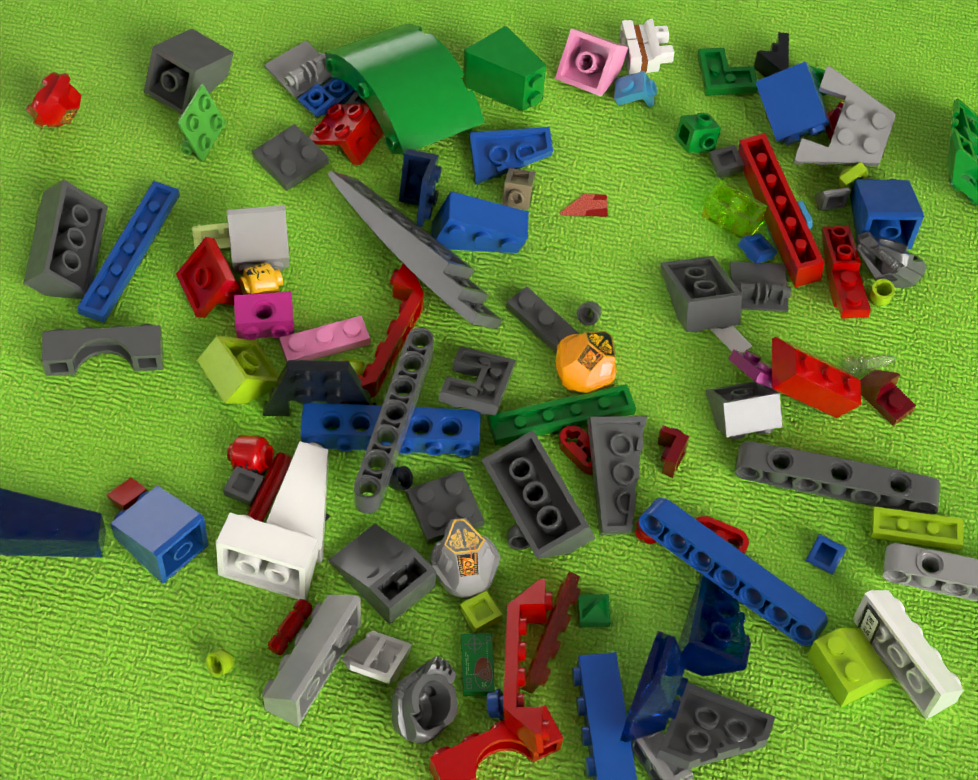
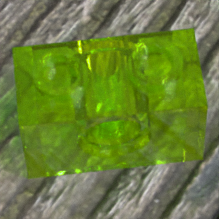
M720 179L706 196L702 217L742 239V237L755 234L762 226L767 205Z

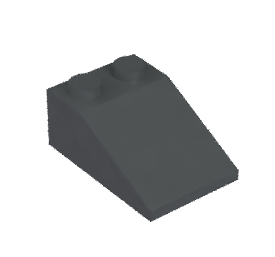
M714 256L661 263V271L677 319L686 332L696 333L705 329H725L729 326L740 325L742 294Z

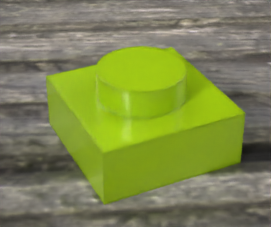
M862 162L854 167L852 165L848 166L840 174L838 188H849L851 192L855 179H867L868 169Z
M487 590L460 604L459 610L475 634L502 620V613Z

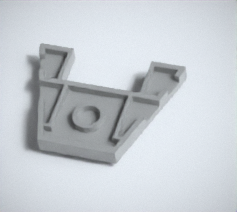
M827 66L818 91L845 100L829 147L802 138L793 164L817 163V165L843 164V166H856L862 162L864 166H878L896 114L835 69Z

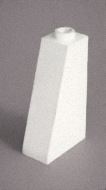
M299 441L266 523L278 524L284 529L297 533L304 532L317 538L318 557L316 562L321 563L324 551L329 466L328 449L316 443L308 444Z

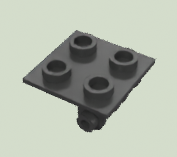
M730 262L731 281L742 294L741 310L788 312V298L791 295V287L787 286L785 264Z

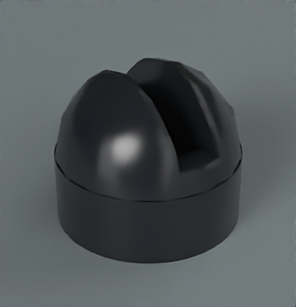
M406 466L395 467L388 484L389 487L397 491L409 489L413 483L411 470Z

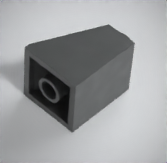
M194 29L187 30L154 45L151 52L144 93L183 114L201 84L205 86L210 94L229 75L234 52Z

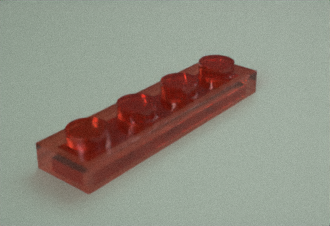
M569 571L560 584L553 603V610L549 613L547 623L527 671L526 686L521 687L522 690L531 694L539 685L544 687L550 675L551 669L547 668L549 659H554L561 645V642L557 640L559 632H565L571 615L567 614L570 605H575L581 589L577 587L580 576Z

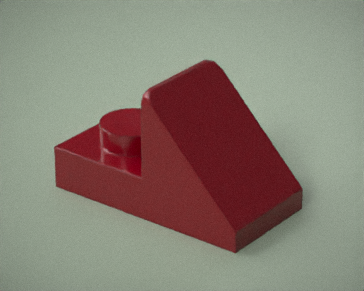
M874 369L861 379V395L894 426L912 413L916 405L896 386L900 377L899 373Z

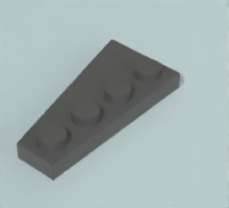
M647 416L590 417L587 420L599 535L629 534L632 531L636 502V483L639 479V460L643 449L644 439L642 438Z

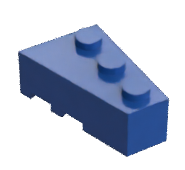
M450 192L432 221L431 236L449 250L518 253L528 239L529 212Z

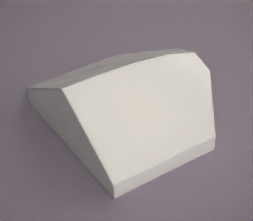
M371 631L367 634L366 638L348 649L342 661L351 671L390 684L398 681L412 644L376 631Z

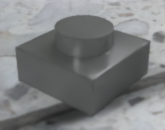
M735 145L710 151L709 159L718 178L744 172V163Z
M236 466L223 489L224 495L252 506L264 481V476Z

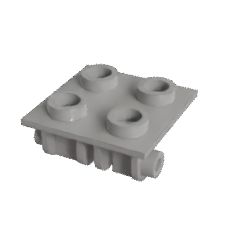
M307 41L264 65L295 99L302 96L315 84L321 85L332 78V75L326 68L325 54H319Z

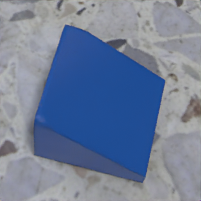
M819 534L805 561L833 575L847 547Z

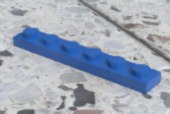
M153 181L77 307L80 315L102 323L106 322L180 196L179 189Z

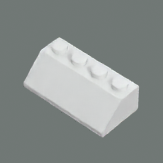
M870 590L866 592L852 620L858 627L866 605L870 607L881 624L872 646L927 720L956 703L964 691L959 678L947 669L942 662L940 653L929 645L923 637V632L919 625L912 622L905 613L901 601L894 598L889 590Z

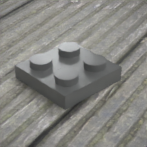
M295 124L252 151L253 158L286 191L329 164V157Z
M462 471L406 489V496L428 545L443 539L450 519L467 518L475 529L484 526V518Z

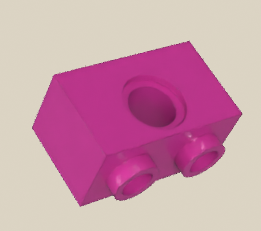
M292 292L234 295L237 338L256 340L258 338L274 337L279 339L280 337L294 334Z

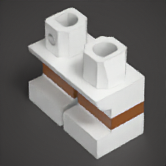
M653 19L647 20L643 25H633L632 20L622 21L619 39L621 45L629 47L625 57L629 75L645 71V73L658 72L660 64L673 62V46L659 45L661 43H668L669 31L667 25L654 26Z

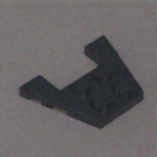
M288 360L277 379L276 387L272 388L268 401L265 400L263 404V416L290 417V401H296L301 404H308L312 401H326L329 404H339L341 402H351V404L359 405L377 404L376 402H371L370 393L362 388L361 379L349 361Z

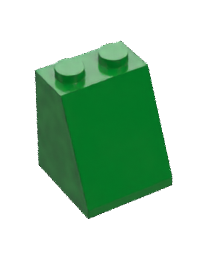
M507 26L464 49L463 73L465 75L463 82L466 88L520 111H524L531 106L534 107L543 100L546 64Z

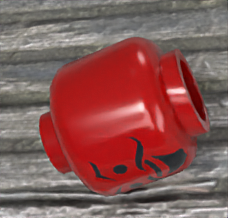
M239 435L233 444L229 445L227 458L231 462L233 469L237 466L260 475L267 468H270L274 459V449L269 445L265 437Z

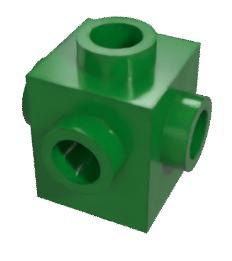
M708 113L684 115L680 117L675 140L687 153L713 151L720 136L721 127Z

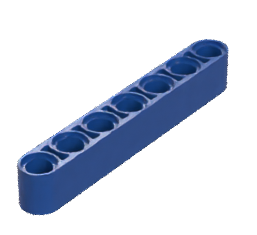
M657 498L640 516L639 526L648 536L802 646H811L827 626L828 617L822 609L668 499Z

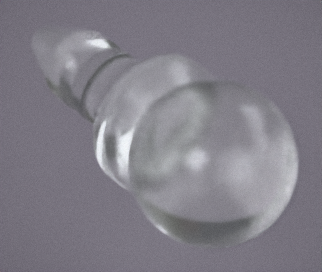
M860 355L859 358L848 356L841 361L840 368L854 377H858L861 373L866 375L867 369L889 365L895 361V357L881 355L865 360L863 355Z

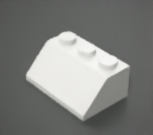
M230 512L216 541L218 575L294 599L306 600L318 557V539L304 532L297 533L284 529L278 524H267L254 520L248 515H237Z

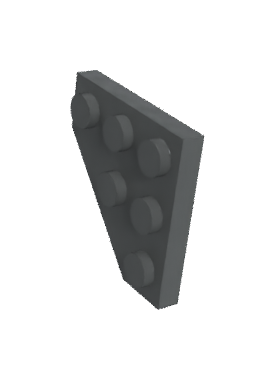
M685 682L657 758L688 770L764 748L775 716Z

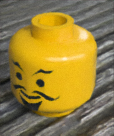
M264 262L245 268L243 276L239 277V283L243 295L279 292V286L283 285V278L279 269L274 270L271 264Z

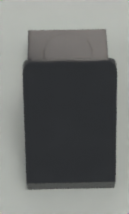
M778 32L776 43H771L770 51L759 50L757 52L754 68L765 78L789 68V33Z

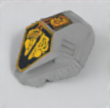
M467 518L450 519L442 541L434 545L430 555V565L436 570V578L446 591L456 597L470 599L488 590L491 586L501 557L495 544L486 536H481Z

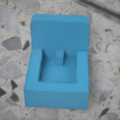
M645 71L615 79L614 99L618 105L643 99L648 107L654 106V95H657V87L655 82L649 79Z

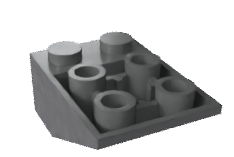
M373 524L328 560L388 624H391L436 586V570L415 549L376 524Z

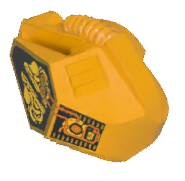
M606 331L585 332L564 337L557 345L556 369L561 384L569 391L590 393L609 387L616 376V356L613 337Z

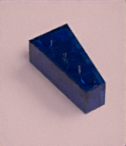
M0 488V555L103 558L106 529L101 513Z

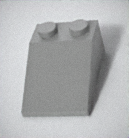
M285 205L227 210L233 272L243 274L245 268L264 262L271 264L274 270L279 269L283 271L284 268H290Z

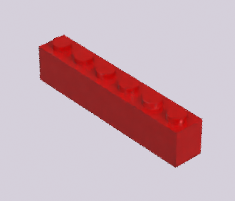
M763 133L739 140L738 152L744 163L743 173L794 287L821 281L824 260L766 134Z

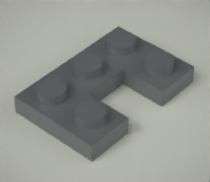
M460 346L454 359L452 371L478 378L476 383L447 376L440 391L439 402L447 403L453 407L475 410L481 414L496 416L513 374L516 360Z

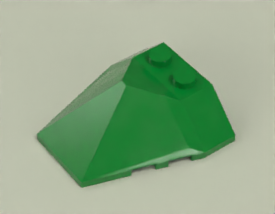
M957 98L953 103L947 163L950 174L949 182L956 191L961 190L972 204L977 205L978 115Z

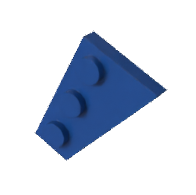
M550 127L470 132L469 135L475 185L506 174L509 168L519 169L552 156L553 153Z

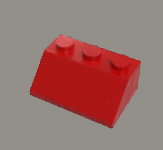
M778 337L772 338L773 389L835 418L861 405V380L840 367Z

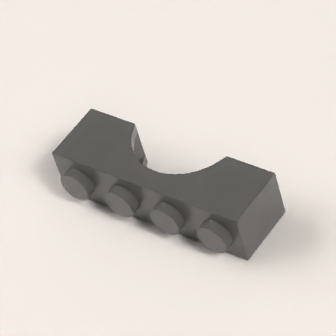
M144 324L134 327L113 326L111 328L96 329L86 327L77 330L55 329L43 331L42 363L46 376L76 375L79 367L87 359L99 354L121 356L130 363L134 371L163 370L161 326Z

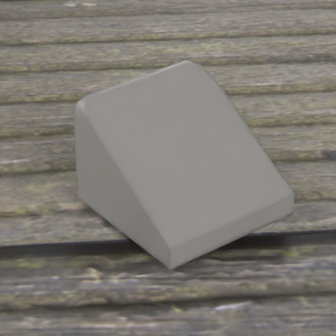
M842 188L816 193L814 198L819 211L844 208L850 189Z

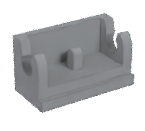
M657 720L631 733L632 751L652 780H693L694 776L691 769L686 770L657 758L664 739V734L660 728L661 725Z

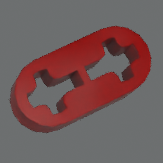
M572 425L563 428L559 436V448L581 471L593 475L592 461L590 463L587 462V457L591 458L589 435L578 426ZM567 437H569L571 440L577 438V444L573 441L567 443Z

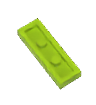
M874 506L871 514V538L960 551L963 547V519Z

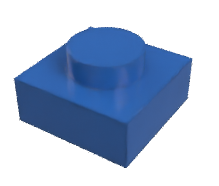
M761 233L742 237L738 244L746 257L755 264L772 260L778 252Z

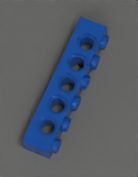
M316 402L303 404L301 442L308 444L316 443L325 449H338L344 452L367 450L382 406ZM415 407L399 453H427L432 456L456 454L460 457L478 455L481 413L467 409ZM392 417V418H390V419H391V420H398V419H400V418H398V417ZM329 427L337 428L335 430H327ZM359 428L366 429V431L359 432L356 430ZM423 431L425 434H416L415 432ZM451 432V433H454L455 435H453V436H448V435H445V433ZM382 442V443H380V444H382V445H390L391 443H390V442Z

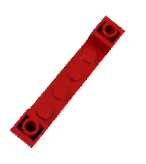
M404 263L399 270H394L390 280V285H393V297L402 301L399 308L400 315L397 320L391 321L387 330L388 337L385 342L381 341L377 346L373 364L366 366L363 376L358 375L361 379L362 388L368 390L371 398L377 396L403 348L409 332L415 326L424 308V292L416 275ZM341 402L339 404H351V402Z
M539 579L507 604L503 698L505 726L536 753H544V740H550V720H544L542 707H525L524 693L520 694V687L526 686L525 667H520L521 661H526L527 656L526 642H521V636H527V623H547V611L553 610L552 592H546L545 579Z

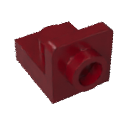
M662 426L659 432L658 445L665 447L660 461L664 462L662 474L673 478L687 451L690 436L684 434L679 429Z

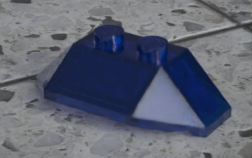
M657 631L620 741L629 742L664 731L668 719L675 720L681 701L675 698L676 695L683 697L688 679L682 677L686 662L674 636Z

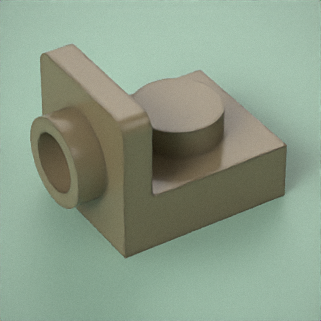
M509 168L504 184L502 205L528 210L536 172Z

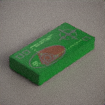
M492 633L461 634L463 696H487L488 693L495 692Z

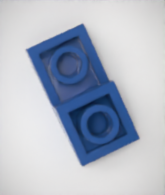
M332 78L323 86H320L318 83L298 98V102L312 115L319 117L327 114L331 106L345 104L356 90L343 80Z

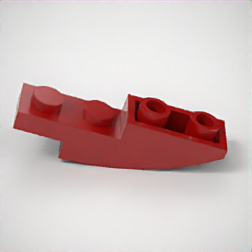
M850 226L822 227L824 260L833 306L838 307L841 319L869 318L871 308L859 273L861 262Z

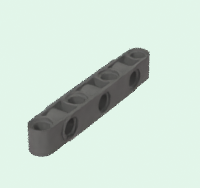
M743 442L739 445L735 474L741 479L875 507L925 514H936L938 512L941 483L936 478L756 442ZM775 465L782 466L784 469L777 468ZM833 476L839 477L842 480H837ZM892 488H896V489L900 490L901 492H897V491L893 490Z

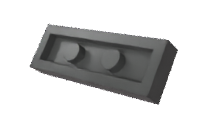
M527 286L506 302V308L556 354L557 345L564 337L580 334Z

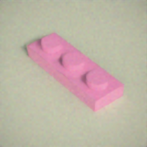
M357 316L280 337L279 341L287 363L288 360L312 361L370 345V336L362 316Z

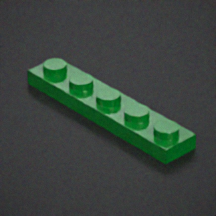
M625 384L500 412L496 416L488 415L487 422L495 446L513 442L534 430L536 436L562 431L567 426L581 427L588 425L587 420L590 417L635 414L636 407L628 385Z

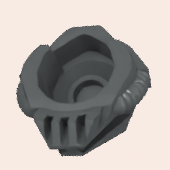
M869 231L858 235L857 238L860 244L856 247L876 280L887 279L893 283L895 288H907L914 286L924 276L926 271L925 262L919 256L908 253V245L887 238L874 237Z
M435 656L398 682V687L395 688L394 695L392 694V723L395 731L404 739L416 744L427 743L436 738L454 720L457 713V697L452 683L456 677V672L449 664V661Z

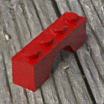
M546 705L542 706L544 720H550V740H544V753H536L505 726V720H501L485 733L480 735L479 733L470 734L461 741L462 743L452 748L444 746L436 750L429 759V770L434 780H476L478 766L489 755L499 751H513L525 756L533 763L561 750L563 736Z

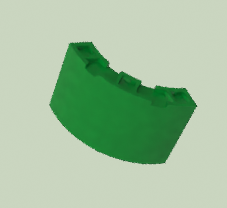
M402 24L325 52V64L328 72L332 75V78L343 80L352 86L360 98L365 100L384 133L385 144L391 154L404 155L406 149L416 150L485 123L473 90L468 91L461 79L465 74L457 61L433 34L426 35L422 32V27L418 25Z

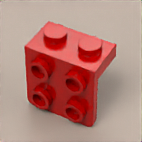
M335 104L328 109L327 114L315 126L309 138L316 145H340L352 165H361L384 133L367 104Z

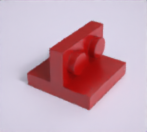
M205 237L176 273L196 317L206 318L217 303L234 305V295H243L239 283L236 281L225 256L222 255L215 238Z

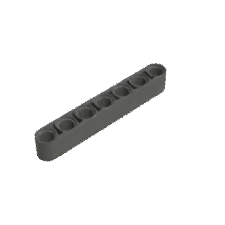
M415 328L407 336L354 483V503L360 512L373 513L382 504L433 358L434 337L426 328ZM399 393H407L408 395H399ZM392 417H398V418H400V419H398V420H391L390 418H392ZM382 442H390L391 444H390V445H382V444H380V443H382ZM373 467H381V468H383V469L376 471V470H372L371 468H373ZM365 492H371L374 495L364 496L362 494Z

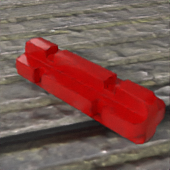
M304 599L297 600L293 606L294 610L288 613L277 629V635H273L268 642V649L277 655H282L285 652L288 642L290 643L304 624L303 620L307 619L312 612V605Z

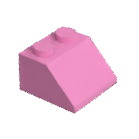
M571 28L555 79L602 96L620 73L629 47L583 30Z

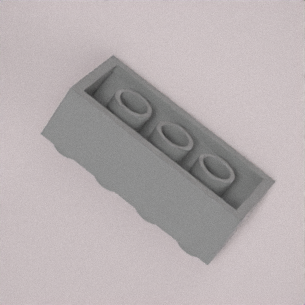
M328 595L323 604L318 603L315 606L310 618L312 621L308 628L300 630L295 640L296 647L291 655L287 653L283 657L278 668L279 674L275 680L270 679L263 690L262 697H264L266 711L299 727L361 625V598L356 595Z

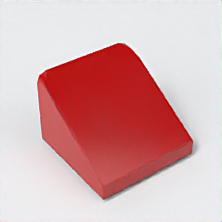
M129 478L109 492L107 497L121 512L134 505L139 496L148 490L133 478Z

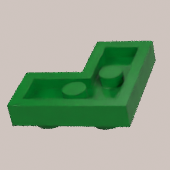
M703 48L698 50L697 56L705 96L757 93L758 88L755 83L757 77L754 66L728 67L724 48Z

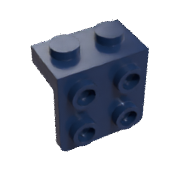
M406 149L403 158L399 202L419 206L416 226L423 227L425 220H430L433 206L435 207L437 204L439 191L435 190L436 182L439 183L442 166H437L439 155Z

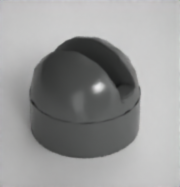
M593 301L584 302L577 310V317L584 325L590 326L595 324L601 316V307ZM591 309L593 310L592 318L588 317L591 312Z
M514 524L508 532V545L516 550L527 549L530 545L519 526Z

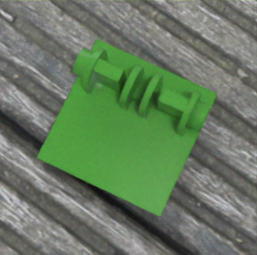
M203 84L200 85L177 122V125L186 137L181 143V151L185 155L195 153L201 162L205 159L226 124Z

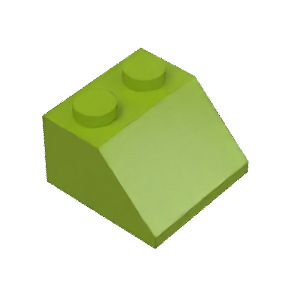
M216 336L197 359L204 375L212 382L218 391L219 398L225 403L246 404L270 392L277 385L279 374L256 340Z
M839 628L814 640L807 655L840 707L894 680L861 628Z

